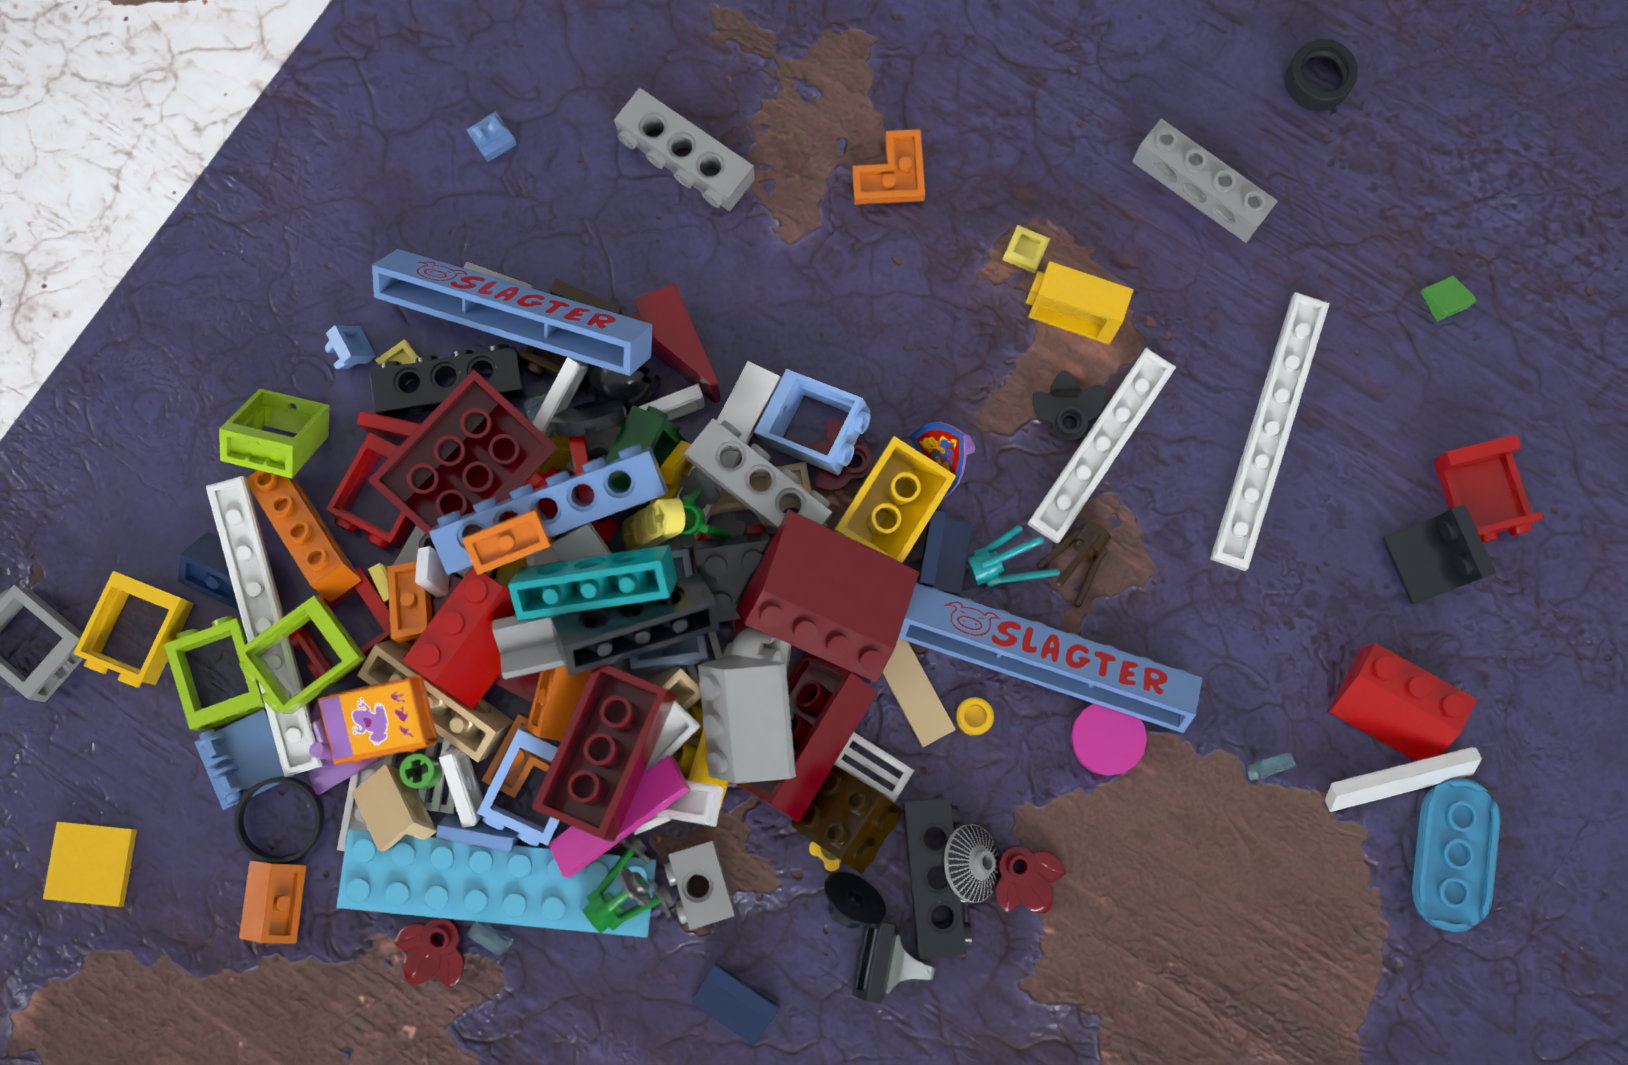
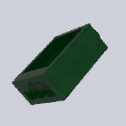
M633 405L605 462L620 458L619 451L640 444L642 450L652 447L661 469V465L682 440L687 443L688 441L679 433L680 427L668 421V415L652 406H648L647 410H643ZM617 470L611 473L610 480L614 487L626 489L631 486L630 476L626 472ZM651 500L625 510L637 513L649 506Z

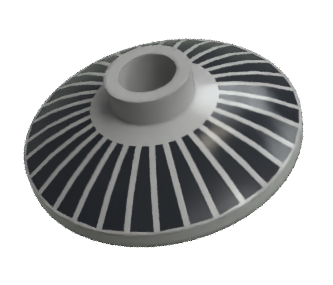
M968 824L957 828L949 837L944 854L945 873L950 887L960 899L971 903L987 899L993 893L999 878L997 847L990 834L978 825Z

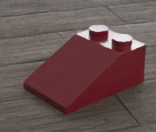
M670 284L635 298L634 302L637 312L632 313L633 319L652 324L651 347L654 354L690 384H699L702 394L713 403L720 402L721 396L718 381L676 284Z

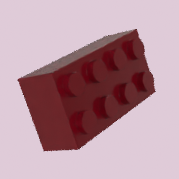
M609 665L592 669L531 809L603 840L615 842L677 696L668 689Z

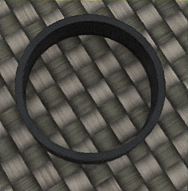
M283 776L262 781L251 787L242 796L236 807L234 831L238 842L249 855L263 862L284 863L294 860L311 849L319 839L325 820L323 804L314 789L299 779ZM271 783L292 785L306 794L313 805L316 817L313 835L307 845L295 854L275 856L265 853L251 842L244 826L245 808L252 795L264 785Z

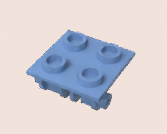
M265 709L216 732L214 729L205 731L199 735L200 739L194 742L223 810L237 805L242 796L254 785L270 778L284 776ZM271 783L264 785L263 787L258 789L252 795V797L280 783Z

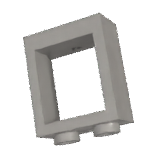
M13 585L0 594V632L25 606L61 636L62 639L28 678L23 676L0 656V676L27 699L46 702L84 659L73 654L83 633L32 590Z

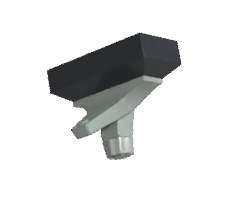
M880 921L874 925H865L852 995L867 1002L881 1004L885 994H889L899 982L911 979L933 980L935 968H933L931 962L925 960L917 961L904 950L900 935L896 934V926L894 924Z

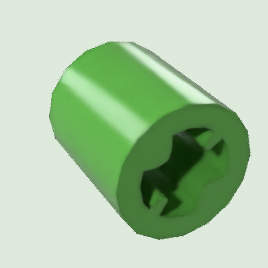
M412 754L403 760L400 766V777L402 782L408 787L422 790L431 789L440 782L442 767L440 762L434 757L424 754ZM420 765L427 766L428 772L422 774V778L415 777V771L420 769Z

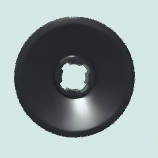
M835 872L826 878L824 891L829 902L828 911L836 922L848 928H857L860 925H874L884 919L886 915L885 902L879 892L866 880L847 872Z

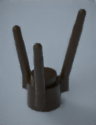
M1087 521L1082 529L1075 527L1069 537L1037 563V567L1042 569L1070 545L1075 543L1073 548L1077 554L1056 581V586L1059 588L1069 579L1084 558L1091 560L1094 557L1074 602L1076 608L1082 605L1098 567L1108 553L1105 546L1111 540V535L1099 524Z

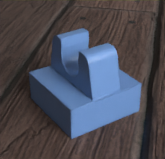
M497 112L492 113L466 129L487 163L517 145L514 137Z
M334 325L326 333L329 342L326 344L325 350L327 353H337L339 360L334 364L336 369H349L356 364H367L376 356L360 326Z

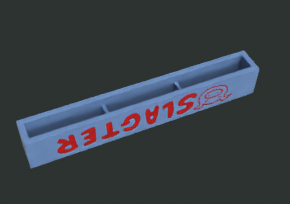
M400 249L393 251L372 264L374 298L628 376L651 358L652 324Z
M915 584L898 637L899 639L1181 733L1185 732L1196 715L1202 677L1190 674L1183 669H1174L1153 662L1147 657H1138L1120 651L1110 645H1102L1084 639L1074 633H1066L1048 627L1041 622L1030 621L1012 615L1005 610H996L975 603L969 598H960L942 592L932 586Z

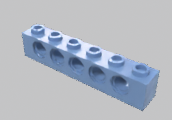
M636 444L619 451L620 458L606 463L604 457L583 464L582 468L584 471L569 476L568 471H563L546 478L548 485L533 490L532 485L528 484L510 491L511 498L497 503L495 497L473 505L475 511L461 516L458 510L437 518L439 525H436L429 533L446 575L473 565L462 541V538L468 535V525L476 524L482 529L503 521V513L505 511H514L520 515L537 508L547 533L551 537L665 495L668 489L652 447L642 450L641 445ZM617 470L626 472L630 476L631 486L626 489L614 487L610 480L611 473ZM579 484L589 485L594 491V500L587 503L578 500L574 492L575 486ZM544 497L553 499L558 506L557 514L553 516L543 514L539 509V500Z

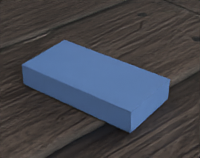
M447 814L437 826L436 838L445 841L505 852L512 851L520 840L517 836L519 832L506 826L503 830L496 829L484 823L482 819L474 826L463 828L459 815Z

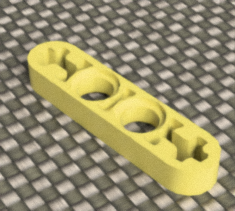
M679 498L657 500L625 519L622 525V540L625 550L631 551L655 547L682 533L685 526V512Z

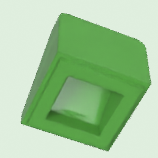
M1454 276L1420 291L1436 322L1469 308L1477 301L1475 296Z

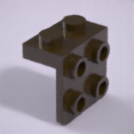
M833 765L799 823L792 819L791 824L794 829L860 874H863L867 866L874 861L878 849L888 834L895 829L898 819L904 810L858 778Z

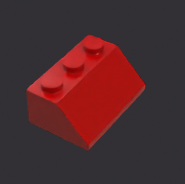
M472 565L402 661L443 690L475 709L501 673L500 652L492 631V621L516 615L510 591L485 573L477 575Z
M1373 643L1360 648L1328 713L1408 758L1419 761L1444 753L1462 732L1478 699L1384 647Z

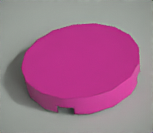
M1092 704L1079 713L1073 722L1070 734L1071 746H1073V751L1080 764L1092 773L1104 776L1123 774L1135 767L1144 755L1147 742L1145 726L1141 719L1097 704Z

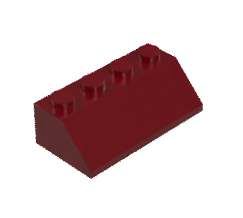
M805 651L787 679L796 777L782 780L733 783L798 823L878 693L852 671Z

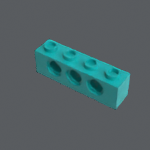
M663 545L521 567L508 583L518 621L669 598L678 580L670 546Z

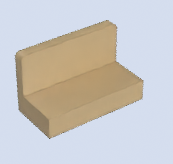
M384 764L352 793L372 839L380 851H387L406 834L425 840L437 832L417 789L406 786L401 780L400 770Z

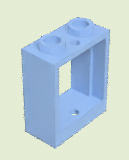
M786 369L754 433L763 445L839 475L843 466H847L852 460L854 444L859 435L867 430L871 411L863 398ZM804 395L849 413L828 456L783 438Z
M520 724L477 813L484 816L482 821L491 827L503 830L506 826L519 832L518 838L528 844L538 846L541 842L548 846L559 820L549 817L544 828L492 804L520 747L551 762L559 747V741L538 737L527 731V726Z

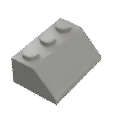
M729 655L698 665L709 777L731 783L782 780L796 777L786 664L739 655Z

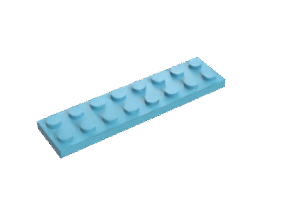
M348 829L336 908L599 933L582 912V908L590 903L586 897L597 889L621 856L602 854L571 878L562 876L551 849L515 845L512 851L505 852L449 842L435 837H428L422 840L411 835H405L387 851L383 852L377 849L369 831ZM631 857L624 867L628 868L632 873L638 872L645 878L649 885L648 893L652 898L653 889L648 880L654 879L656 859H650L647 864L640 858ZM618 875L604 892L603 896L610 892L616 897L624 890L623 883L619 880ZM628 897L620 904L623 911L618 915L639 904L636 900ZM651 908L623 922L614 931L608 927L602 933L648 938Z

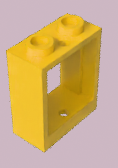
M1049 261L1044 273L1037 271L1026 301V304L1032 305L1028 317L1109 345L1123 323L1134 289Z
M113 571L73 654L86 659L83 666L103 674H106L108 669L120 673L117 680L137 688H140L142 682L156 685L168 661L164 644L176 640L175 635L182 631L194 603ZM129 594L169 610L141 669L102 653Z

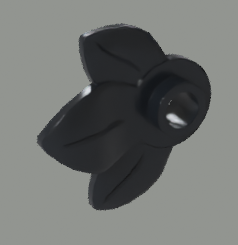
M1064 370L1052 382L1049 393H1033V409L1041 420L1051 424L1056 436L1065 441H1074L1084 435L1088 422L1100 415L1104 404V391L1101 385L1091 386L1081 391L1074 378ZM1067 418L1072 419L1075 423V428L1067 429L1063 425V420Z

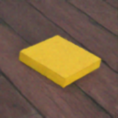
M57 822L43 899L123 907L137 829Z

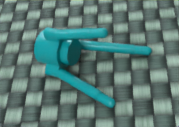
M1017 525L1010 531H1007L987 546L973 551L974 556L967 558L977 585L986 583L988 589L999 584L1060 575V570L1050 569L1003 576L998 575L1004 572L1002 561L1030 550L1044 542V538L1040 536L1000 554L994 551L1023 530L1021 525Z

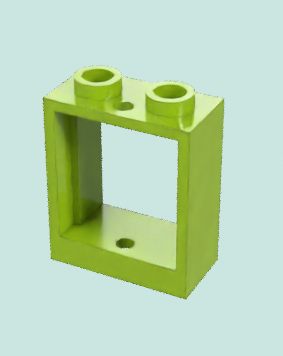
M259 388L219 428L220 461L293 478L329 437L330 405ZM290 403L295 404L296 409L292 408ZM267 426L296 433V436L293 438L261 429Z
M312 596L237 651L243 660L240 663L243 672L251 681L258 680L266 691L262 694L266 704L274 712L280 711L281 714L295 713L367 659L325 600L317 596ZM312 619L342 661L291 697L261 655Z
M234 616L216 619L211 623L212 627L202 631L190 629L175 635L176 640L164 644L190 730L205 732L266 709L258 680L251 681L245 673L244 677L249 689L248 693L204 709L201 707L185 652L231 635L236 651L245 646L248 641L243 622L238 618H234ZM238 654V657H239V660H240V663H241L243 660H242V658L240 657V655Z

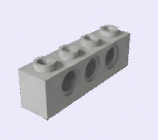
M640 87L614 119L618 133L617 137L625 146L630 149L637 147L646 154V158L654 166L660 169L666 167L672 171L679 183L687 188L693 186L701 191L703 198L716 208L722 206L731 211L755 180L754 165ZM653 129L663 131L657 137L647 136V133ZM682 148L691 151L684 157L675 155V152ZM708 168H716L719 170V173L715 176H706L703 174V172Z
M1162 118L1140 144L1132 161L1245 243H1247L1278 202Z
M713 418L684 453L687 461L776 531L785 516V513L779 507V503L786 497L796 498L801 505L798 513L813 521L825 525L831 517L832 512L827 508L830 503L822 495L814 490L810 494L798 485L801 480L793 472L785 467H782L781 470L774 467L768 462L771 456L755 443L751 447L739 439L742 435L741 432L726 420L720 424ZM727 451H736L741 455L742 461L737 467L727 468L721 463V456ZM756 474H765L770 478L772 484L765 491H756L749 483L751 478Z

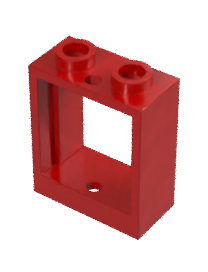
M369 432L328 504L326 511L336 517L333 523L351 533H354L357 527L368 533L365 538L367 541L383 549H386L388 544L400 549L414 524L403 512L400 513L390 532L349 512L378 459L381 458L386 461L399 448Z
M358 567L355 570L362 580L332 602H329L321 594L317 597L324 599L332 610L356 592L359 593L384 629L383 633L360 648L366 658H368L376 644L391 639L389 603L383 602L371 575ZM311 619L290 634L289 639L299 651L304 649L310 658L306 664L312 674L318 679L332 669L334 665L308 628L313 623ZM364 661L362 664H360L358 667H356L354 670H356V669L359 668L361 665H363V664L365 663V661Z

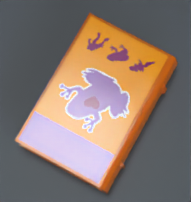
M422 674L328 694L329 696L318 698L334 764L360 763L366 759L407 751L415 752L418 749L432 747L438 741Z

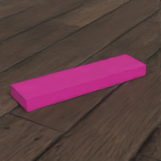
M667 755L644 772L615 842L603 840L573 826L549 842L548 845L562 876L571 878L691 790L675 758Z

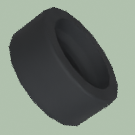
M1314 40L1306 43L1295 54L1286 70L1285 85L1289 96L1299 106L1310 111L1323 112L1337 107L1351 92L1358 78V65L1354 55L1344 45L1334 40ZM1312 59L1330 63L1338 71L1341 78L1339 87L1330 92L1319 91L1311 87L1304 80L1301 72L1304 63Z

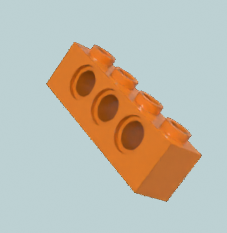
M257 470L247 477L252 493L307 581L329 602H332L362 581L295 476L289 478Z

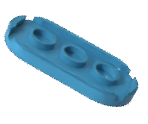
M1450 779L1441 784L1434 785L1425 795L1420 809L1412 882L1413 901L1420 915L1429 924L1445 931L1462 932L1473 928L1472 926L1477 925L1479 921H1483L1489 914L1493 901L1500 832V811L1495 800L1486 792L1487 790L1481 784L1469 779Z

